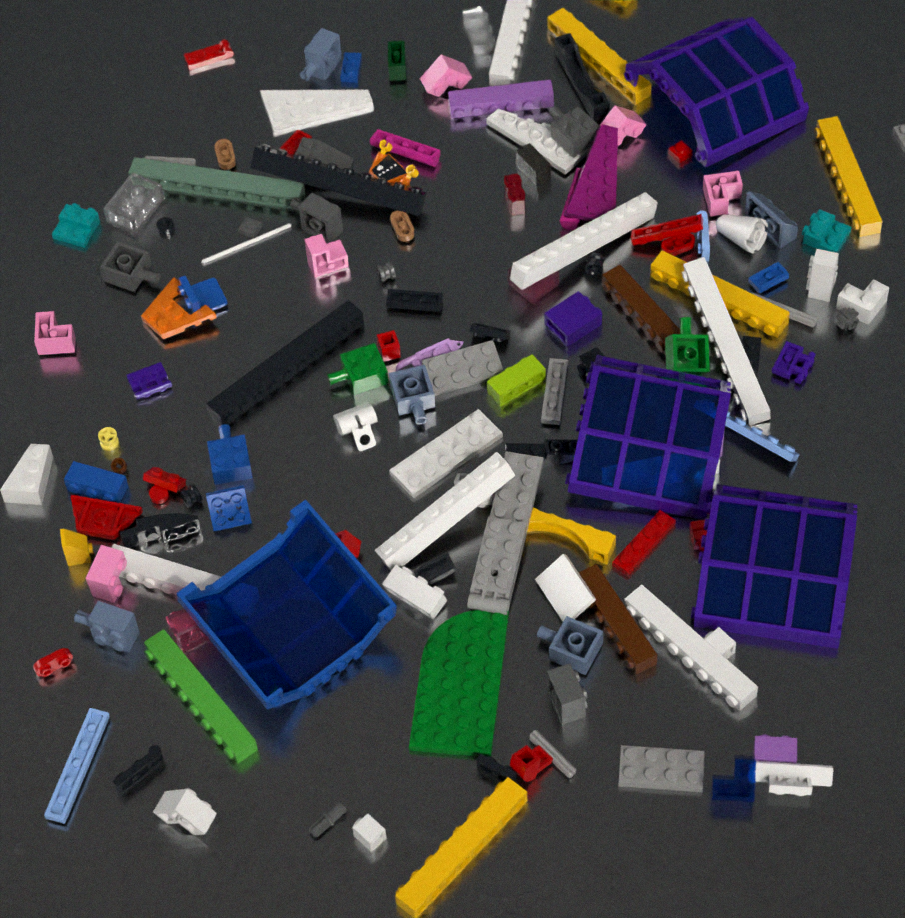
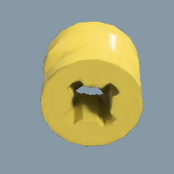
M105 427L99 431L98 438L101 448L106 451L115 450L119 445L116 430L111 427Z

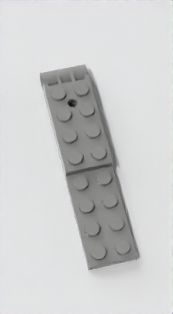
M506 451L504 459L515 476L495 493L467 604L469 609L496 612L507 615V611L509 612L544 464V457Z

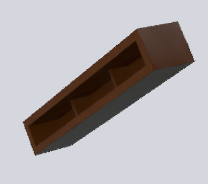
M621 265L603 273L601 283L603 290L612 296L614 302L623 308L624 313L634 320L635 325L645 332L646 337L656 344L657 349L666 355L665 338L672 334H680L679 327Z
M595 564L578 572L596 598V601L588 608H592L595 619L604 626L606 636L614 641L616 651L624 656L628 669H632L637 675L657 665V653L598 565Z

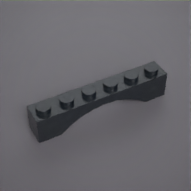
M571 33L555 37V54L588 114L595 122L604 120L610 112V103L604 92L600 91L589 77Z

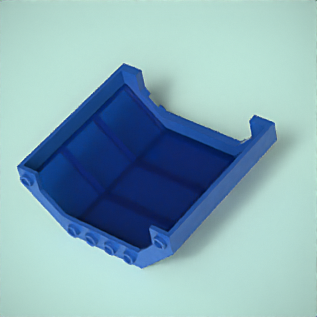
M306 499L290 510V520L286 524L288 528L283 534L280 532L272 541L217 581L207 585L205 590H200L192 581L176 593L178 602L266 709L300 699L304 695L309 696L316 690V686L320 683L328 682L332 674L336 671L344 670L352 659L356 660L364 653L363 651L396 615V604Z

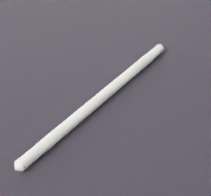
M289 223L203 259L201 263L205 264L291 228L292 224Z

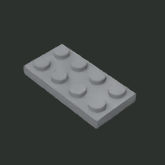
M493 340L422 360V365L426 366L435 396L488 381L492 376H496L504 371Z
M621 745L619 786L691 792L703 791L704 751Z

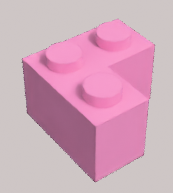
M441 54L421 76L420 80L427 93L440 97L449 85L462 90L471 80L472 76L464 63Z
M616 105L600 124V126L603 124L618 128V146L626 135L637 138L647 125L635 111Z
M739 171L704 175L703 193L710 217L728 214L729 200L742 198L743 183Z
M322 234L304 239L307 261L315 278L349 267L348 255L340 240L326 244Z
M54 311L36 312L34 342L38 355L74 353L76 337L72 324L58 325Z
M103 545L100 546L85 578L93 597L115 603L117 597L121 595L123 586L119 575L121 571L125 570L127 565L123 551Z

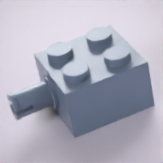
M321 28L314 35L313 40L304 49L306 67L300 72L302 79L305 80L306 78V81H308L311 76L324 81L342 59L339 34Z
M421 365L389 373L390 388L399 416L413 412L416 424H424L427 421L424 410L435 407V395L426 366Z
M101 601L96 603L91 614L78 610V614H75L74 617L75 622L90 627L93 640L96 643L112 646L117 651L130 652L140 634L133 612Z
M566 616L558 632L541 625L537 633L538 638L551 642L549 646V660L560 665L570 663L573 670H577V672L584 675L587 674L603 644L602 630Z

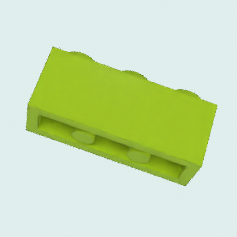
M533 354L527 358H522L517 364L507 367L496 376H492L487 381V393L501 407L546 380V368Z

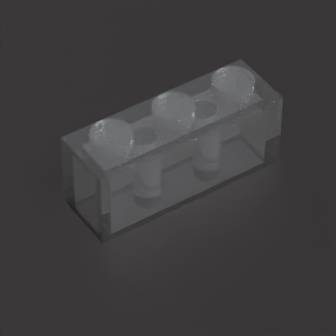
M482 6L463 9V24L474 57L494 54L496 38L492 36L491 24L487 23L489 22L487 12L483 11Z

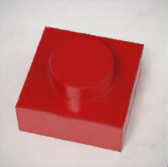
M681 140L668 148V154L680 164L693 155V150Z

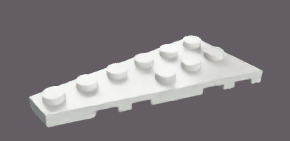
M260 90L273 131L373 107V101L368 90Z
M497 109L486 118V124L565 175L584 159L592 148L591 146L573 158L551 138L550 124L535 123L533 119H522L517 114Z

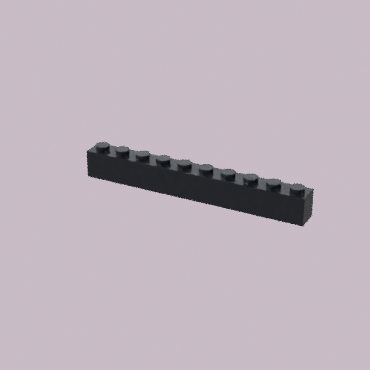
M261 144L254 148L250 168L417 216L422 213L427 194L419 187L408 188L401 182H395L394 184L388 182V179L383 177L376 179L371 177L372 175L369 173L361 172L359 174L355 173V170L351 168L341 169L333 163L323 164L319 159H305L304 155L297 153L291 155L284 149L273 150L271 146Z
M347 300L207 402L208 415L220 426L232 423L240 414L247 412L255 403L260 402L266 395L275 391L285 381H289L293 375L304 370L308 364L319 359L323 353L331 350L353 331L361 328L364 324L363 312Z

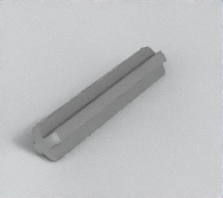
M145 156L146 159L196 166L195 158Z
M534 730L529 735V739L536 746L540 745L553 758L552 762L568 778L576 774V768L538 730Z

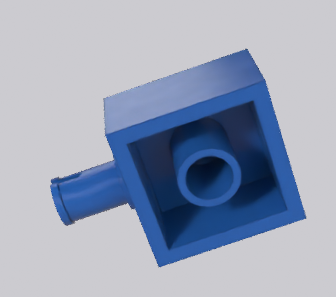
M229 425L219 426L220 439L207 441L215 485L253 478L245 434L231 437Z

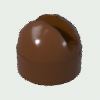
M115 458L111 462V469L115 473L123 474L127 470V463L122 458Z

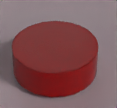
M157 485L153 486L149 490L150 500L155 504L165 503L169 498L168 489Z

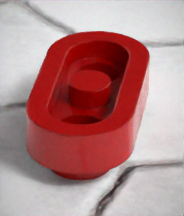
M686 233L678 237L673 236L665 239L661 243V251L663 250L673 256L689 251L695 246V237L692 233Z
M61 648L36 661L33 669L37 676L47 677L57 669L68 666L73 659V655L68 648Z

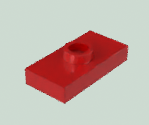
M297 129L279 149L287 150L288 154L294 155L302 138L312 139V136Z

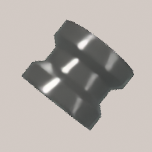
M391 261L386 262L385 265H376V271L382 283L386 279L396 278Z

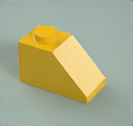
M60 529L61 544L68 566L91 563V555L94 554L93 544L88 542L87 536L67 529Z

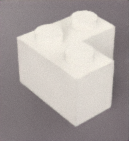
M874 279L864 291L847 283L838 295L836 309L840 311L842 308H854L859 313L857 316L859 321L869 325L887 302L889 287Z
M188 788L165 791L153 811L167 824L179 823L193 835L205 834L217 814L211 809L209 803L201 801L196 797L197 794Z

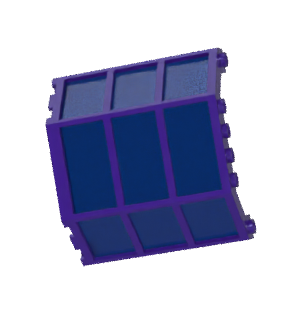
M753 17L725 19L626 64L625 79L634 87L637 86L639 75L649 74L650 78L668 95L672 103H675L682 114L690 120L698 143L695 156L705 167L805 121L809 111L808 103L804 102L801 94L804 90L800 78L797 79L794 72L796 68L794 60Z
M596 355L595 362L591 361L590 371L587 376L586 383L590 385L589 388H585L583 399L586 400V403L581 404L579 415L583 416L582 421L578 420L576 432H579L572 470L571 473L567 472L565 484L569 485L567 492L705 520L720 457L731 396V382Z
M716 484L715 491L711 492V499L707 506V514H710L709 519L705 518L704 530H707V535L702 536L701 542L704 552L699 553L698 564H702L696 607H692L691 619H694V627L716 630L719 627L725 632L839 649L858 504Z

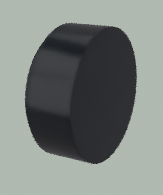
M163 217L156 223L157 231L162 235H168L174 231L175 226L171 218Z

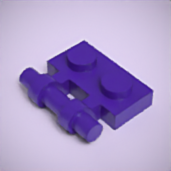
M786 341L772 368V373L790 379L791 375L794 374L796 375L795 382L801 384L808 375L809 367H812L815 362L814 357L816 354L812 351L808 355L803 354L804 347ZM798 361L803 363L802 367L796 366Z
M161 362L126 375L133 393L136 392L137 400L143 397L145 399L149 398L151 394L159 391L162 393L167 388L172 387L171 381L168 380L167 373Z

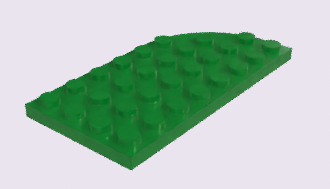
M480 610L460 613L443 622L431 634L425 644L421 659L409 742L410 751L477 757L480 754L486 757L492 755L509 619L508 611L507 615Z

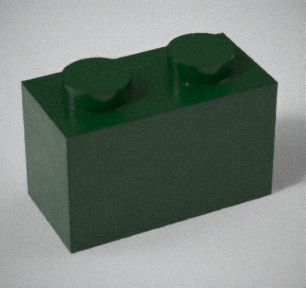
M405 40L388 41L389 81L406 80Z

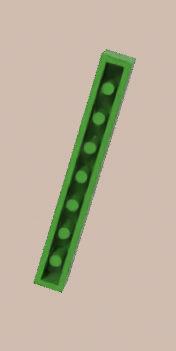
M164 629L144 642L146 649L144 653L148 660H153L156 663L155 667L161 675H166V680L172 689L176 688L179 691L180 699L184 703L188 702L192 714L195 717L199 716L201 718L203 727L207 731L210 729L213 733V739L218 745H223L225 748L224 752L229 759L233 758L238 764L258 750L256 740Z

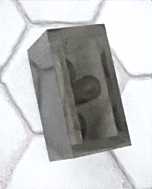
M530 143L516 150V166L536 186L551 179V164Z

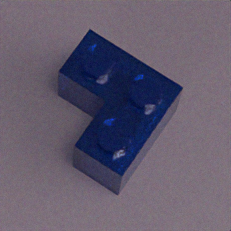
M734 755L733 776L712 775V800L755 802L756 757Z

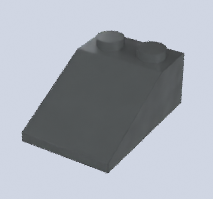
M303 137L296 151L297 154L304 155L305 159H319L323 164L333 163L341 169L352 168L354 163L353 158L320 140Z

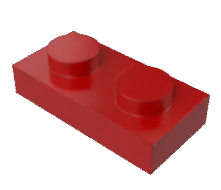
M152 467L143 475V481L176 493L186 486L187 479L180 477L178 474L163 471L159 467Z

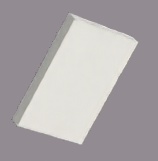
M562 554L535 579L562 621L565 620L566 616L575 619L596 601V598L565 554Z

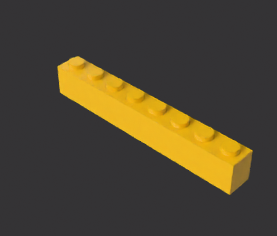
M561 8L547 17V29L556 37L571 33L577 44L581 59L636 106L651 96L652 85L650 81L639 75L637 86L634 87L628 82L624 76L628 62L617 55L614 50L610 49L592 31L588 30L572 13Z
M838 116L817 120V127L814 128L815 137L819 138L820 149L824 151L826 163L830 165L831 175L836 179L837 190L841 191L842 202L846 203L847 213L853 220L854 230H857L859 237L880 233L882 219Z
M662 250L651 264L650 276L690 296L688 290L689 283L684 282L682 272L684 271L683 264L687 262ZM712 275L729 315L749 324L751 327L764 331L768 335L776 338L779 337L789 323V311Z
M509 777L504 782H499L494 792L482 800L480 807L476 811L470 812L465 823L462 826L458 825L453 831L452 836L440 844L438 851L434 855L431 854L427 857L422 868L415 870L410 876V880L397 889L395 893L396 904L410 916L417 918L527 802V791Z

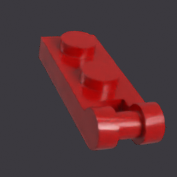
M222 40L219 44L184 54V59L190 71L233 57L234 53L230 48L228 40Z

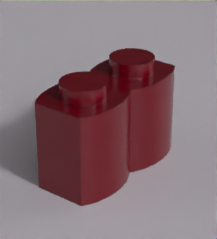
M518 173L505 175L504 195L508 201L509 213L512 216L525 214V191L522 188L520 175Z

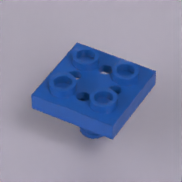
M244 485L206 493L214 531L252 523Z

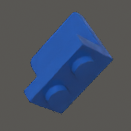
M186 275L179 278L180 286H178L180 295L185 297L186 307L191 309L192 313L205 304L211 310L227 305V299L216 278H210L194 285H190Z

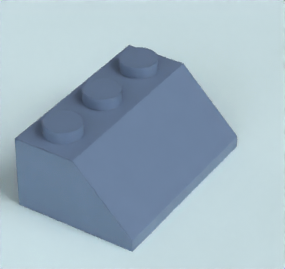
M751 191L747 192L745 216L766 220L768 227H765V232H767V237L781 249L797 238L798 226L793 220H790L782 210H779L770 199H767L762 194Z

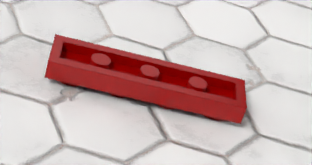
M702 214L633 229L631 233L633 246L643 245L647 242L661 241L665 238L678 237L686 233H696L703 230Z
M660 510L612 561V566L629 576L674 527L676 520Z

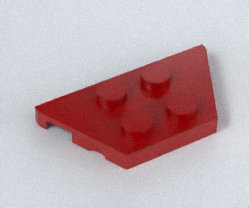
M77 495L70 496L77 533L115 540L120 535V532L125 531L143 513V509L140 506Z

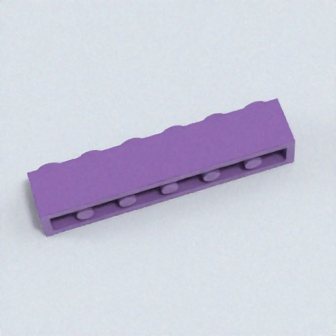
M551 80L448 91V101L451 118L492 114L497 109L513 112L554 107V94Z

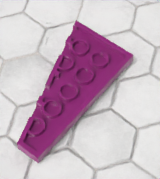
M603 124L598 128L592 148L588 153L586 163L581 170L575 190L563 216L592 221L616 208L618 128Z

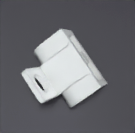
M366 402L333 415L338 433L343 436L352 432L359 451L376 445L370 425L377 423V416L371 404ZM365 434L369 435V443L362 445L360 437Z

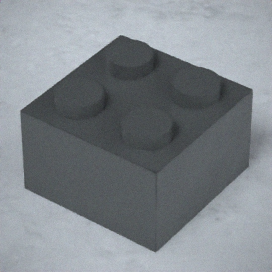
M570 663L547 671V692L562 725L585 717V709L587 708L585 699L588 696L584 686H580L579 674L577 670L572 669Z

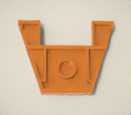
M175 277L172 278L141 315L143 322L162 339L185 331L184 328L191 325H201L202 321L209 318L210 320L217 318L215 312L206 304L191 315L178 305L173 298L180 294L178 290L180 281Z

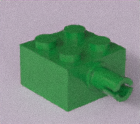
M691 317L679 318L680 334H672L665 338L666 369L699 376L709 373L708 335L692 334Z
M375 343L340 354L342 370L327 374L330 385L344 380L348 381L354 395L389 384L388 370Z

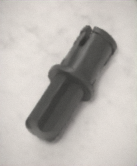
M337 802L327 813H322V817L309 828L311 835L318 837L328 827H333L334 822L347 812L343 804Z

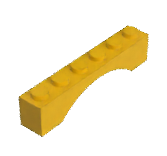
M533 507L527 532L544 531L559 534L576 543L589 559L608 565L616 546V535L608 531L594 529L590 525L576 523L571 519L560 518L552 513L548 514L539 511Z

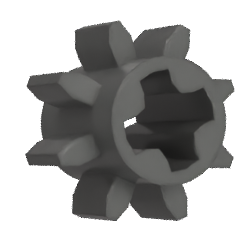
M842 308L836 315L838 320L836 324L841 329L852 330L859 323L857 318L859 313L854 308Z

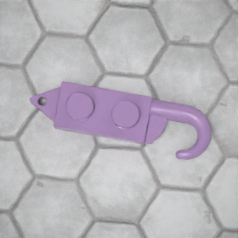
M449 338L402 359L398 362L396 371L402 370L403 367L412 364L413 367L421 366L424 359L459 350L464 342L450 340Z

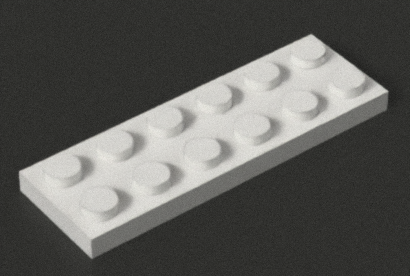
M478 409L389 470L390 475L414 499L502 438L503 432Z

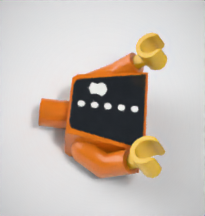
M384 139L381 140L379 146L382 150L381 152L378 151L370 167L369 174L376 179L383 177L388 179V182L394 184L395 182H401L405 184V187L409 186L411 178H416L419 172L412 164L408 165L405 170L390 154L386 155V152L392 150V145L390 143L387 144V141Z

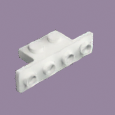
M749 761L748 781L768 782L769 792L777 795H812V785L832 786L833 766Z

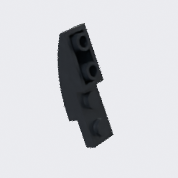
M545 439L543 444L506 443L505 452L544 457L543 467L555 466L574 461L578 440ZM583 448V451H582V456H581V458H584V456H585V454H584V448Z
M167 513L137 519V527L122 531L120 535L124 547L129 548L146 541L155 540L162 536L164 542L175 540L180 536L195 533L201 527L196 515Z

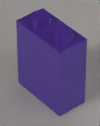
M578 291L545 312L544 324L568 347L601 326L603 314L598 307H595L590 302L587 296Z

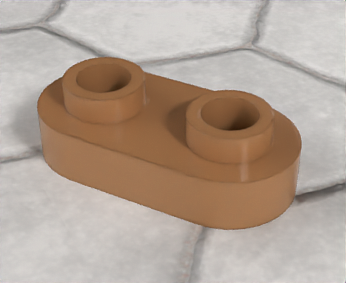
M227 139L218 140L215 143V152L219 167L224 170L231 169L236 164L232 143Z
M399 210L394 211L390 216V222L397 238L404 242L412 240L414 238V227L407 213Z

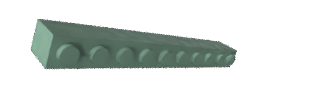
M134 157L128 172L131 185L294 209L290 204L295 197L303 201L305 196L304 183L146 158Z

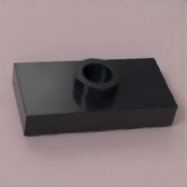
M449 553L413 570L416 578L421 576L428 581L427 585H431L457 571Z

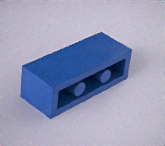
M75 461L71 464L64 478L67 490L72 493H80L89 498H98L117 503L121 502L129 487L125 475Z

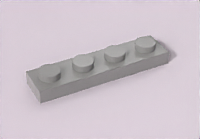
M549 359L541 423L560 425L568 360Z

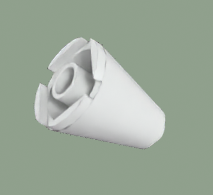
M722 215L716 221L718 232L752 254L754 250L761 249L767 237L765 227H768V224L762 218Z

